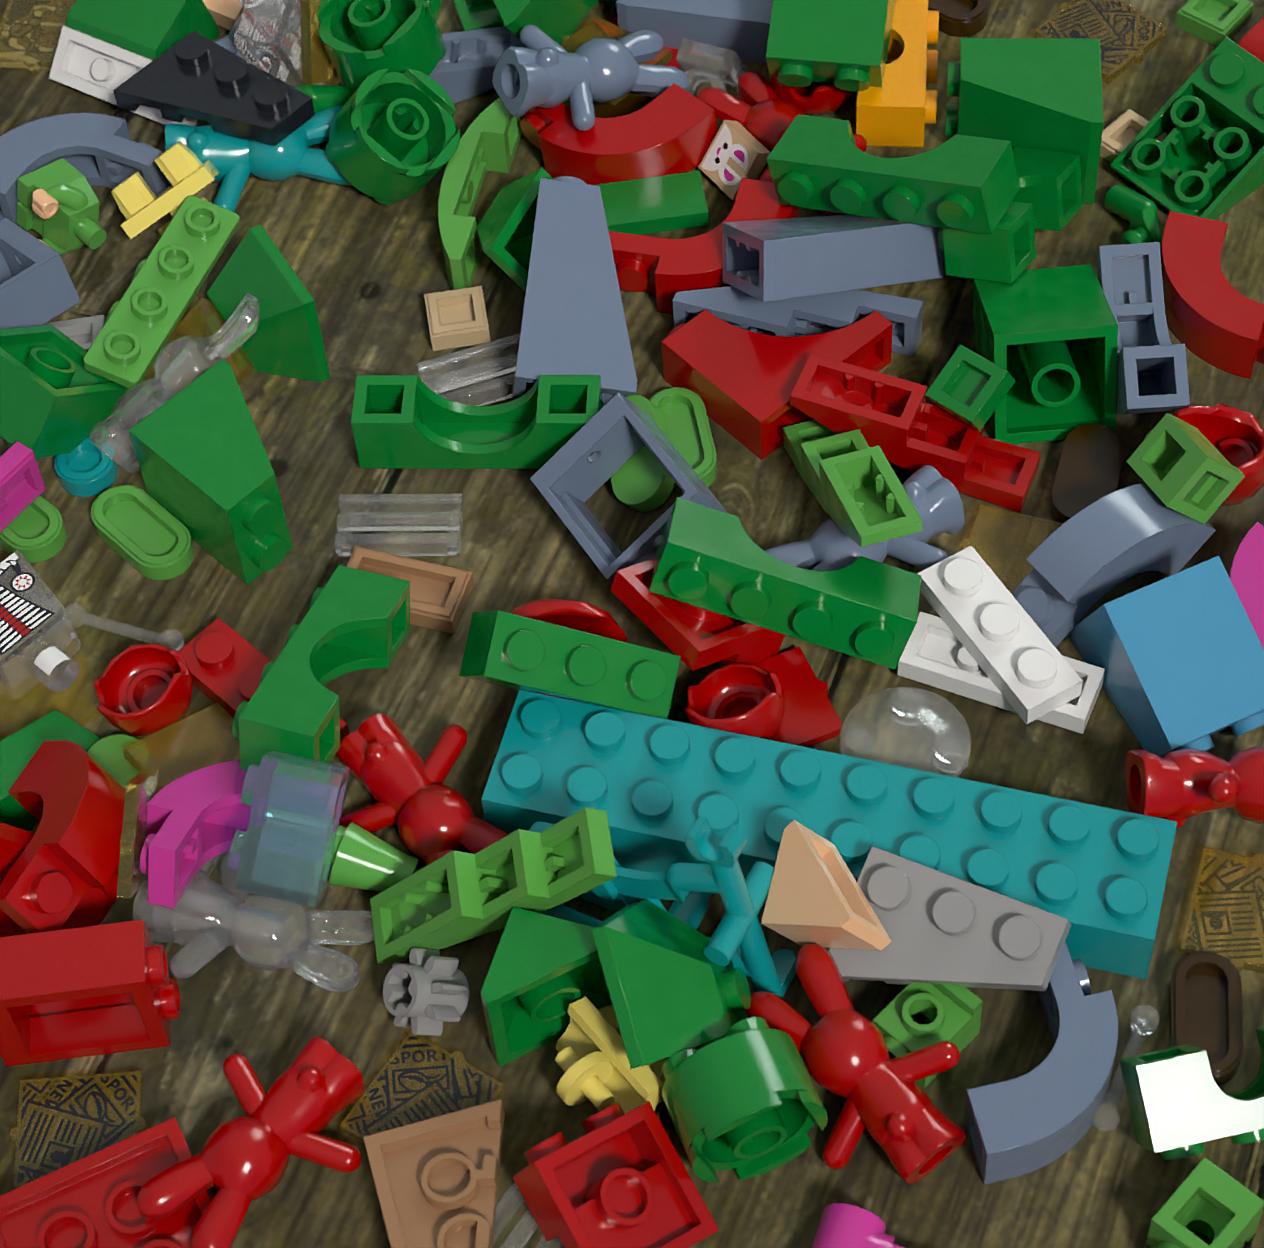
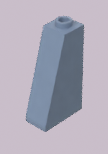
M617 0L616 2L620 38L639 30H653L663 38L664 47L703 52L702 55L767 63L766 52L773 0Z
M560 176L553 180L540 178L512 399H518L526 394L533 387L539 375H601L604 407L617 393L624 397L636 395L637 377L600 186L586 184L583 180L571 176Z
M858 215L722 222L723 282L766 302L943 278V261L945 256L938 244L940 227Z

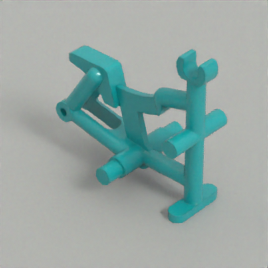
M699 816L688 833L685 844L693 857L709 864L679 862L672 864L667 872L655 873L622 868L614 857L617 877L577 896L616 913L632 902L646 899L696 930L709 909L708 903L714 893H719L726 913L704 949L705 956L711 962L720 966H727L732 959L734 968H741L745 976L750 978L753 986L750 995L761 991L773 993L783 998L797 973L796 957L792 951L781 949L772 955L770 954L757 914L768 897L774 867L765 862H755L746 879H744L738 857L746 845L747 837L739 825L731 824L724 838H721L711 830L708 819ZM536 822L529 831L541 833L555 824ZM659 899L675 901L669 911H667ZM563 904L541 912V914L592 927L603 922L563 906Z

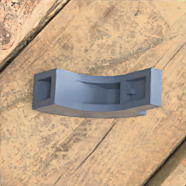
M61 114L41 118L14 128L0 136V221L7 218L21 227L16 223L17 202H19L17 199V178L61 158H64L82 173L89 185L114 189L138 171L153 193L158 196L170 187L167 177L154 161L162 154V151L155 149L147 143L131 141L126 119L104 114Z
M1160 242L1099 246L1096 250L1098 281L1118 324L1117 413L1124 415L1169 412L1189 407L1185 344L1171 343L1167 327Z
M1146 483L1128 486L1090 504L1054 531L1026 559L1034 568L1011 594L1051 643L1057 647L1093 605L1112 588L1124 580L1145 571H1159L1169 576L1178 573L1216 530L1208 522L1202 524L1167 507Z
M1066 942L1063 945L1046 991H1038L1054 1040V1047L1050 1054L1039 1066L1023 1076L967 1090L964 1123L984 1185L1031 1173L1063 1156L1088 1132L1105 1102L1118 1042L1116 1004L1112 990L1091 994L1085 965L1080 958L1071 959Z

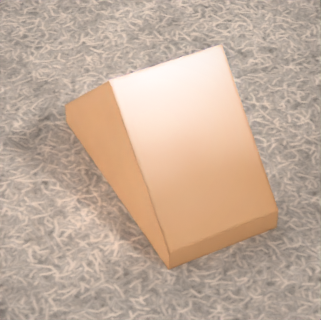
M793 820L783 831L761 924L801 946L811 943L821 945L824 948L882 951L892 941L836 846Z

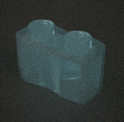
M272 750L262 757L260 766L250 764L245 776L241 803L251 806L247 831H236L228 859V870L238 872L236 890L314 908L317 907L324 897L328 882L336 834L347 791L349 767Z

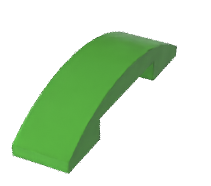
M500 97L490 104L463 134L456 152L447 164L441 183L438 200V219L445 268L452 290L471 287L481 257L476 218L471 216L486 172L493 171L509 174L522 135L520 117L512 115Z

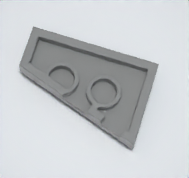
M872 846L857 884L892 942L882 951L830 948L829 953L834 958L844 982H849V979L885 981L887 984L913 985V982L958 984L959 987L1046 991L1071 928V923L1066 918Z

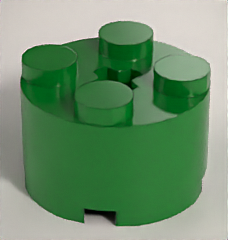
M321 0L318 6L317 18L320 22L318 32L341 82L353 93L369 75L381 69L389 68L387 72L404 73L406 69H411L429 76L446 54V46L441 31L427 0Z
M387 68L377 70L369 75L335 116L330 128L329 142L326 145V154L329 161L338 167L342 175L358 190L373 197L375 201L383 205H393L399 200L410 198L419 193L452 158L460 142V129L456 133V125L453 118L457 111L448 93L429 76L411 69H406L404 73L387 72L389 70Z
M751 1017L741 1020L729 1028L726 1032V1037L716 1040L699 1050L687 1049L677 1052L669 1057L662 1066V1072L666 1079L662 1088L664 1103L695 1175L704 1181L720 1182L716 1171L735 1169L739 1180L753 1178L770 1172L793 1160L812 1145L807 1132L816 1122L822 1131L828 1122L827 1112L793 1038L781 1030L769 1029L765 1019L762 1017Z

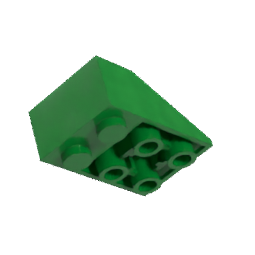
M1225 37L1110 164L1111 168L1169 212L1215 220L1264 184V63L1228 37ZM1164 132L1169 134L1162 142L1156 139Z

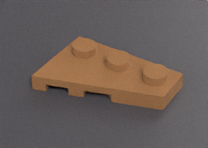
M502 1099L363 1137L391 1248H493L505 1117Z

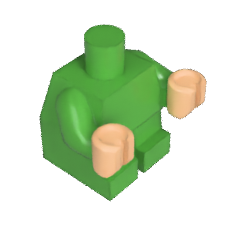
M64 158L17 178V199L19 202H17L16 223L26 231L34 229L42 235L43 239L38 240L59 254L78 250L84 244L91 249H96L104 243L107 233L98 225L100 202L85 176Z

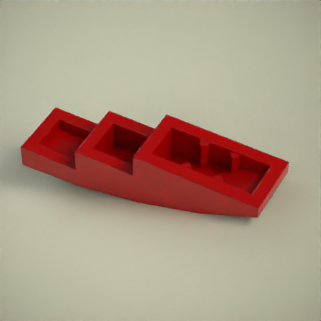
M813 353L810 354L790 395V405L837 434L860 429L869 447L879 445L887 460L903 469L915 473L924 465H931L939 471L943 478L951 481L958 492L1021 513L1039 469L1040 452L982 436L983 428L981 431H978L941 408L926 403L925 393L928 386Z

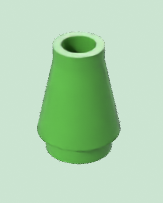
M353 822L348 827L333 823L322 845L316 866V874L330 878V886L383 892L417 872L420 866V859L405 854Z

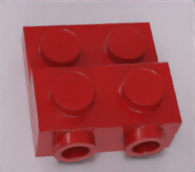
M656 557L616 572L610 590L676 655L681 656L680 659L692 671L721 661L725 666L731 663L752 665L778 654L785 634L650 592L649 587Z
M649 1101L626 1114L619 1102L607 1107L583 1121L581 1124L586 1135L569 1144L562 1132L548 1138L523 1153L529 1166L513 1176L546 1241L548 1242L559 1236L565 1248H689L719 1231Z

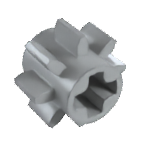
M411 948L409 955L410 964L394 962L392 969L385 978L383 985L384 1004L389 1013L395 1016L393 1022L395 1027H411L413 1035L441 1036L443 1021L459 1022L460 1016L467 1007L469 1000L467 978L462 971L457 969L459 963L457 958L441 957L439 950Z

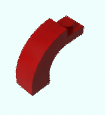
M676 83L672 84L652 102L638 111L613 118L595 117L594 126L588 131L576 129L572 121L571 108L564 103L554 108L535 107L529 109L521 116L522 120L520 121V128L525 137L534 146L541 148L545 169L549 175L554 178L560 176L576 177L589 185L690 172L700 165L718 132L715 110Z
M742 178L733 209L723 222L799 218V207L779 204L773 182ZM722 223L705 234L686 239H665L609 231L619 288L629 292L656 294L657 312L673 314V299L676 292L731 286L723 282Z
M1170 211L1164 228L1160 251L1167 326L1182 344H1185L1188 350L1206 363L1222 371L1251 380L1255 362L1264 363V304L1238 292L1228 282L1222 272L1221 263L1228 223Z
M50 740L43 741L8 791L17 802L40 822L32 839L0 884V909L28 934L61 930L89 887L106 886L122 858L134 821V807L131 796L114 777L75 742Z

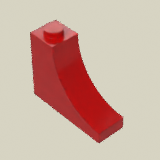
M705 309L689 322L677 325L661 341L664 380L672 387L689 389L699 395L704 402L707 416L758 458L763 460L784 444L783 427L814 420L790 405V395L810 354L813 353L879 372L891 363L893 323L875 310L865 318L838 330L809 336H772L731 325Z

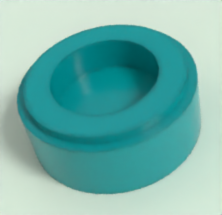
M88 436L71 453L56 455L54 466L59 482L65 491L74 496L90 497L98 495L110 488L118 476V464L112 447L105 440L97 437Z

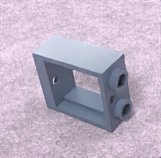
M2 219L0 221V329L43 325L79 303L81 300L60 254L9 219Z
M617 393L530 478L601 573L612 583L618 570L656 557L658 545L674 504L622 553L584 503L644 444L683 491L684 494L680 498L726 512V509L650 415L620 393Z

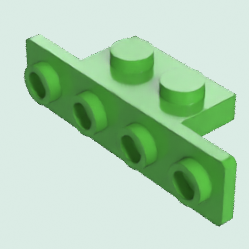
M193 195L186 197L147 260L143 259L138 265L131 285L122 299L116 301L111 307L104 327L84 356L85 370L132 390L140 386L239 227V215Z

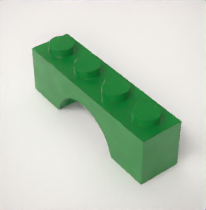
M798 114L766 158L777 198L781 205L989 235L992 234L1020 190L1011 141L955 134L941 145L924 153L901 158H883L869 155L858 149L855 144L850 121Z
M357 375L351 426L360 469H540L603 408L601 375H539L533 387L526 394L511 402L493 406H473L448 400L429 389L418 375Z
M677 497L658 545L649 591L895 670L917 623L921 575L860 556L851 565L834 571H813L795 567L771 556L755 544L745 532L738 516Z
M339 565L325 587H318L315 590L308 613L300 625H292L287 634L283 651L275 663L268 662L266 664L256 692L249 702L243 701L235 713L232 735L234 740L239 741L240 768L242 770L316 787L340 748L339 695L327 689L325 685L331 680L349 672L389 667L410 632V581Z

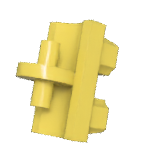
M179 141L154 160L172 184V186L158 196L153 193L138 171L117 185L111 192L120 211L126 217L121 227L129 238H134L169 212L172 218H174L187 196L194 195L215 180V176L219 172L212 162L208 159L201 163L198 157L183 142ZM172 219L158 229L161 236Z
M586 996L569 1004L567 1013L570 1015V1023L566 1031L558 1039L555 1047L559 1052L555 1061L565 1071L557 1085L556 1093L568 1106H575L589 1099L599 1111H602L619 1102L626 1114L649 1101L655 1111L657 1105L663 1101L662 1088L666 1079L662 1072V1066L669 1057L631 1069L613 1004L597 1009Z

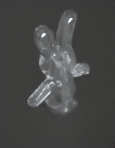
M247 292L223 326L211 336H184L169 342L163 347L154 363L155 378L139 383L122 394L112 409L113 417L107 421L101 420L97 422L90 433L91 442L122 468L132 474L137 473L140 467L128 430L221 359L228 362L227 357L239 349L257 331L260 320V307L257 298Z
M231 852L222 858L220 866L221 885L207 877L195 876L174 909L148 903V875H146L135 897L133 920L144 919L152 943L175 942L185 946L173 956L170 963L172 973L177 978L182 979L193 976L226 947L233 946L238 955L255 968L267 971L290 968L303 978L328 991L349 992L360 981L358 964L348 955L317 944L363 945L375 940L371 911L306 910L287 895L273 891L249 897L247 862L243 855L236 852Z

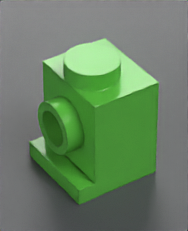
M1166 413L1155 428L1146 435L1144 441L1126 461L1167 507L1202 524L1208 521L1245 477L1242 471L1231 465L1198 428L1169 413Z
M913 982V985H908L873 1019V1023L884 1036L890 1060L941 1041L954 1043L959 1052H961L980 1032L983 1000L966 987H959L958 984ZM918 1018H920V1019L923 1020L926 1024H925V1025L918 1024V1023H916L915 1021H916ZM940 1073L915 1082L925 1089Z
M1204 1157L1152 1218L1146 1243L1152 1248H1240L1245 1241L1248 1242L1257 1232L1264 1209V1200ZM1192 1232L1204 1234L1211 1244H1206Z

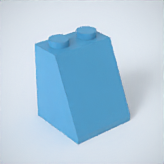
M1219 556L1103 604L1068 633L1073 646L1085 663L1105 669L1102 688L1145 751L1154 753L1158 757H1163L1169 752L1184 749L1207 751L1215 747L1210 735L1230 727L1235 738L1264 726V649Z

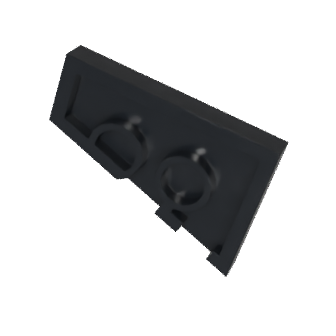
M195 31L191 32L113 90L117 108L134 112L140 105L159 109L163 119L179 123L186 116L212 122L216 132L273 146L279 144L315 116L313 100L310 96Z

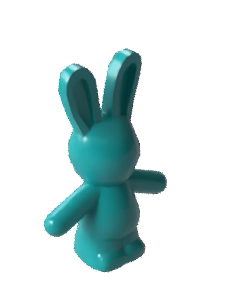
M342 105L316 112L315 116L276 146L216 132L213 125L199 127L174 123L165 125V151L181 141L198 157L201 163L209 159L219 172L212 182H222L213 204L235 212L250 173L269 181H283L297 175H302L329 183L352 185L342 175L338 167L329 161L326 150L308 148V146L329 141L332 122L343 107Z

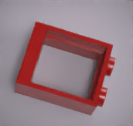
M144 919L0 937V1055L6 1067L171 1046L170 1020L180 1019L179 986L176 977L169 978L164 945H153Z

